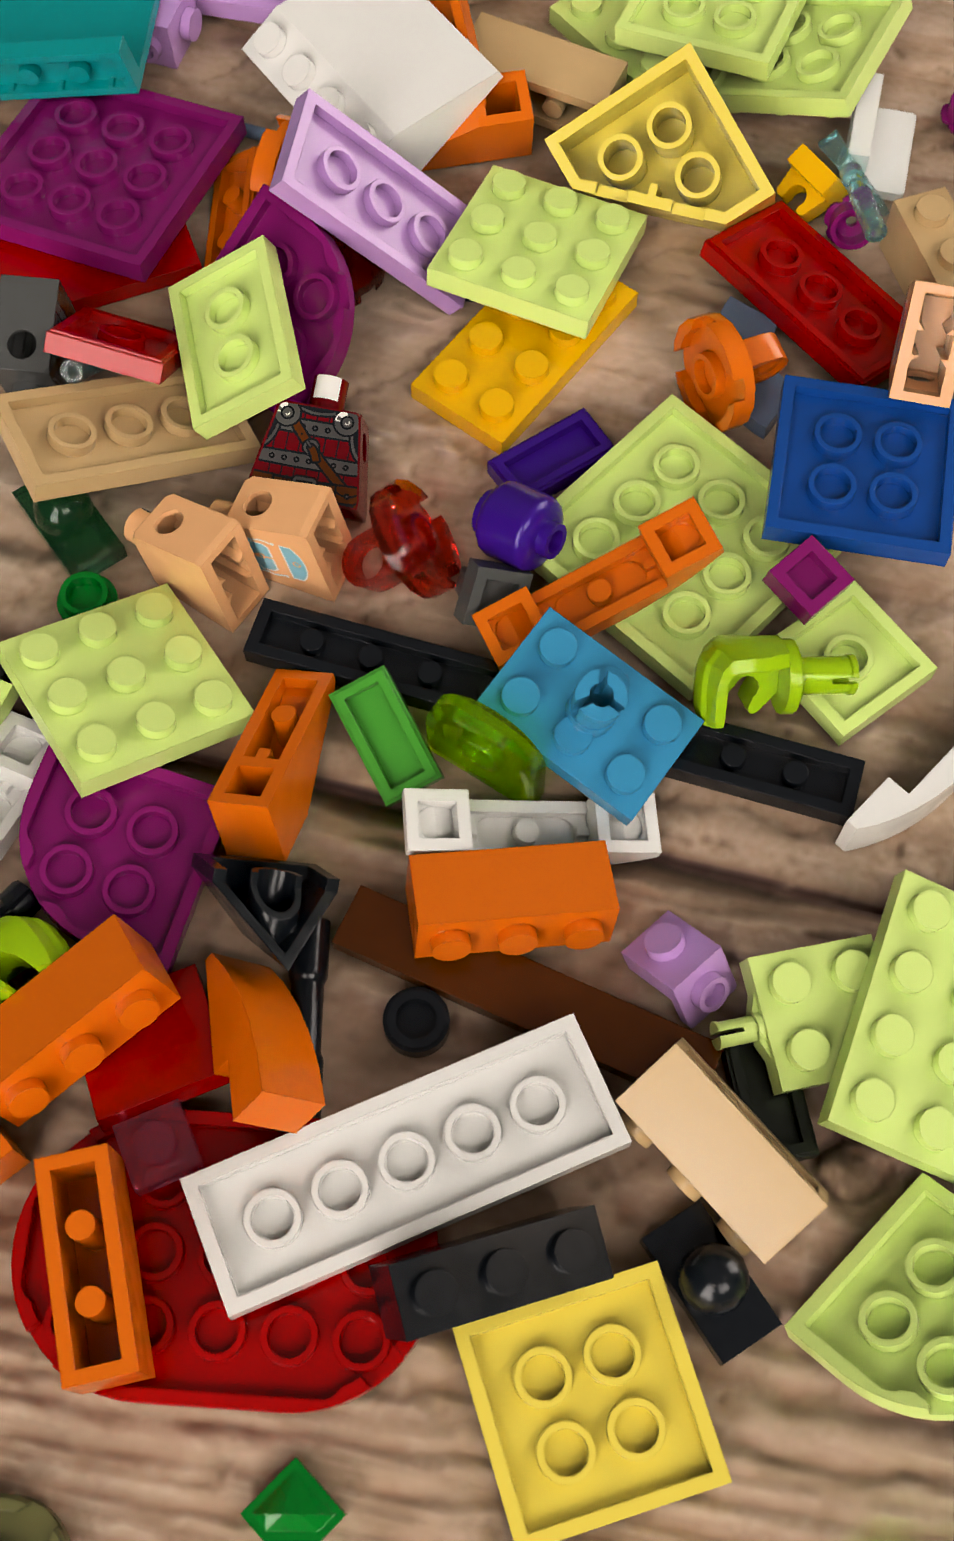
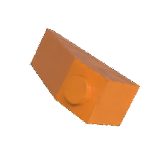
M276 668L207 800L226 855L277 861L287 860L308 815L332 704L328 695L334 692L336 686L334 673Z

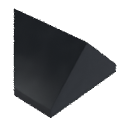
M193 853L191 865L241 933L287 971L291 968L336 896L340 879L320 866L310 863Z

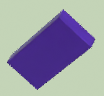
M582 408L487 461V473L497 486L507 481L520 482L553 496L573 484L615 445L586 409Z

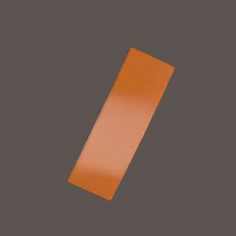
M211 953L206 958L205 964L214 1074L230 1078L233 1121L296 1134L326 1105L319 1064L310 1032L299 1006L285 983L270 967Z

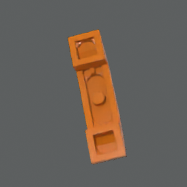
M694 496L639 525L640 536L541 589L530 593L527 586L472 614L471 616L499 670L503 668L549 607L591 637L665 596L724 553L723 546Z

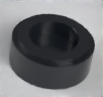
M410 987L396 993L388 1001L383 1013V1028L387 1041L398 1053L411 1058L426 1057L438 1051L446 1042L450 1032L449 1010L444 1000L436 992L424 987Z

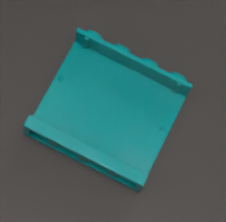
M0 0V101L139 93L160 0Z

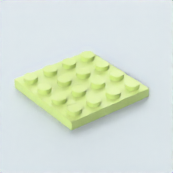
M671 394L556 498L563 511V525L567 531L566 540L562 550L555 558L547 559L543 565L534 569V571L548 583H552L640 536L639 525L694 496L723 546L724 553L665 596L605 629L674 689L691 701L693 699L695 667L703 647L712 638L718 635L757 636L786 607L762 580L769 570L795 550L799 544L761 539L770 469L675 395ZM826 549L834 558L843 552Z
M904 870L894 876L817 1124L954 1184V891L911 871Z

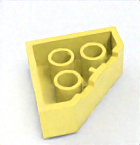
M690 42L544 139L573 191L609 203L619 204L642 214L722 232L775 204L776 193Z

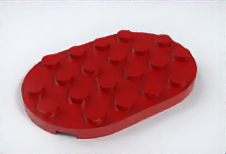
M164 1109L106 1133L97 1125L88 1130L90 1132L89 1135L68 1150L72 1151L108 1143L124 1158L155 1378L92 1393L117 1401L146 1405L276 1414L321 1412L347 1404L375 1389L399 1368L418 1343L419 1339L409 1342L386 1339L368 1265L439 1245L437 1231L234 1320L228 1317L179 1179L289 1132L234 1122L231 1112ZM312 1118L304 1126L316 1122L320 1119ZM35 1183L24 1203L16 1226L11 1257L12 1286L17 1309L26 1331L31 1334L42 1353L60 1373L37 1185Z

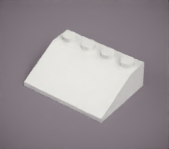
M286 0L273 9L242 47L246 55L293 107L296 99L310 88L420 171L503 78V75L429 0Z

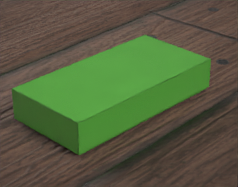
M382 665L328 695L386 807H391L402 801V791L404 788L425 789L445 778L386 666Z

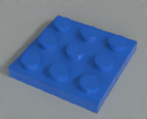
M785 375L781 388L761 539L800 545L813 535L825 549L945 567L951 555L954 523V399L951 400L950 408L889 398V389Z

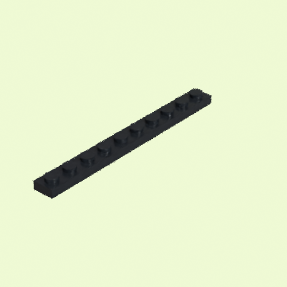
M263 599L243 649L246 661L273 669L334 673L336 686L344 687L384 665L388 668L407 706L497 730L472 711L475 702L500 671L494 660L275 600ZM728 723L724 724V728L719 729L702 724L664 777L844 826L854 812L865 761Z

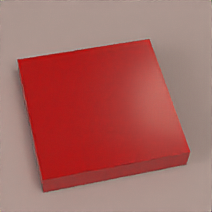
M85 306L46 331L43 352L158 385L182 366L175 331Z
M196 964L168 974L181 997L177 1002L160 1014L153 1023L140 1030L106 1057L98 1067L85 1074L96 1120L104 1133L230 1083L229 1077L214 1074L209 1002Z

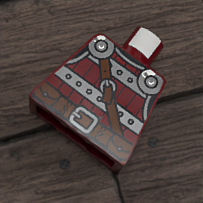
M317 374L314 376L309 404L288 400L277 404L249 478L256 476L331 487L345 520L365 523L367 516L369 430L361 414L344 410L349 383L336 376Z

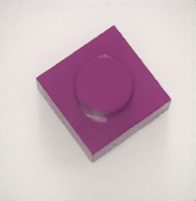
M811 535L769 570L762 581L805 625L842 594L855 579Z

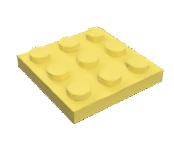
M658 1260L613 1274L614 1278L452 1328L513 1541H561L732 1483Z

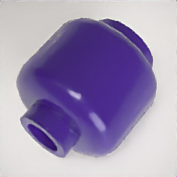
M507 481L495 489L486 491L476 504L472 516L473 531L476 535L478 547L483 553L518 570L532 571L543 565L547 559L555 558L562 550L567 535L566 527L563 525L562 507L556 498L520 482Z

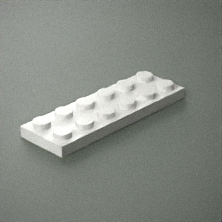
M574 1013L308 1124L302 1127L296 1134L289 1132L179 1180L227 1315L231 1320H234L630 1147L632 1140Z

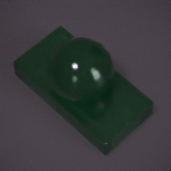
M25 485L12 492L18 506L69 577L82 571L99 574L127 557L124 545L93 505L88 493L33 502Z

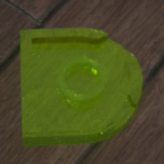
M445 694L438 699L426 716L427 744L430 750L511 800L539 801L544 794L546 764L534 743L508 719L476 700L458 694Z

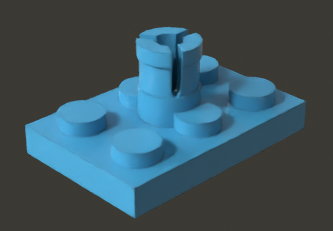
M551 607L548 608L472 708L475 714L626 826L634 819L705 722Z

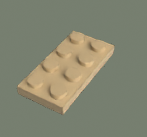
M182 367L178 368L160 385L124 375L0 394V434L33 502L250 464L255 462L261 447L247 420L208 440L193 430Z

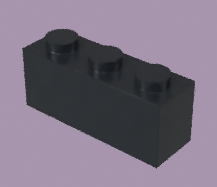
M595 1205L562 1208L368 1265L386 1339L403 1342L419 1339L614 1278Z

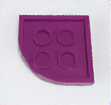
M264 183L215 261L262 235L276 247L306 387L305 390L286 400L309 404L314 376L317 374L337 376L347 355L355 315L352 279L343 254L329 233L269 191L270 186ZM277 404L268 409L274 413Z
M48 745L23 805L20 819L19 845L23 868L30 887L50 920L63 933L78 943L110 916L115 914L152 944L164 968L170 974L205 885L191 866L193 853L216 855L221 844V838L207 802L215 785L157 767L81 798L52 748Z

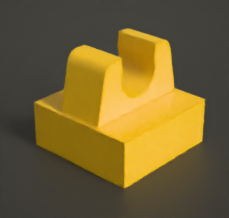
M804 143L787 158L791 168L777 187L778 195L786 204L797 194L807 193L805 201L795 210L807 223L825 212L832 203H840L846 195H849L840 179Z

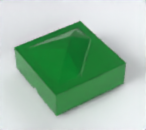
M297 1457L240 1513L263 1541H323L348 1515Z

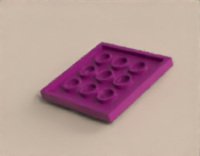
M141 88L139 93L29 99L0 137V239L145 283L247 135L244 116Z

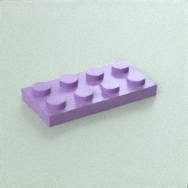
M310 88L306 90L295 101L269 191L448 315L463 308L465 298L427 285V267L467 205Z

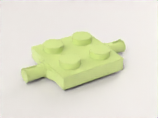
M867 934L748 957L740 962L739 965L747 992L746 1016L718 1022L712 1021L709 1027L710 1036L736 1032L722 1035L712 1040L714 1048L720 1051L724 1048L753 1043L765 1061L774 1096L830 1084L874 943L872 935Z

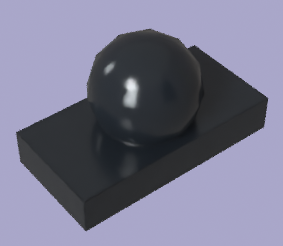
M700 1200L641 1238L640 1244L652 1262L658 1260L664 1281L720 1366L782 1325L750 1277L744 1259L730 1247Z

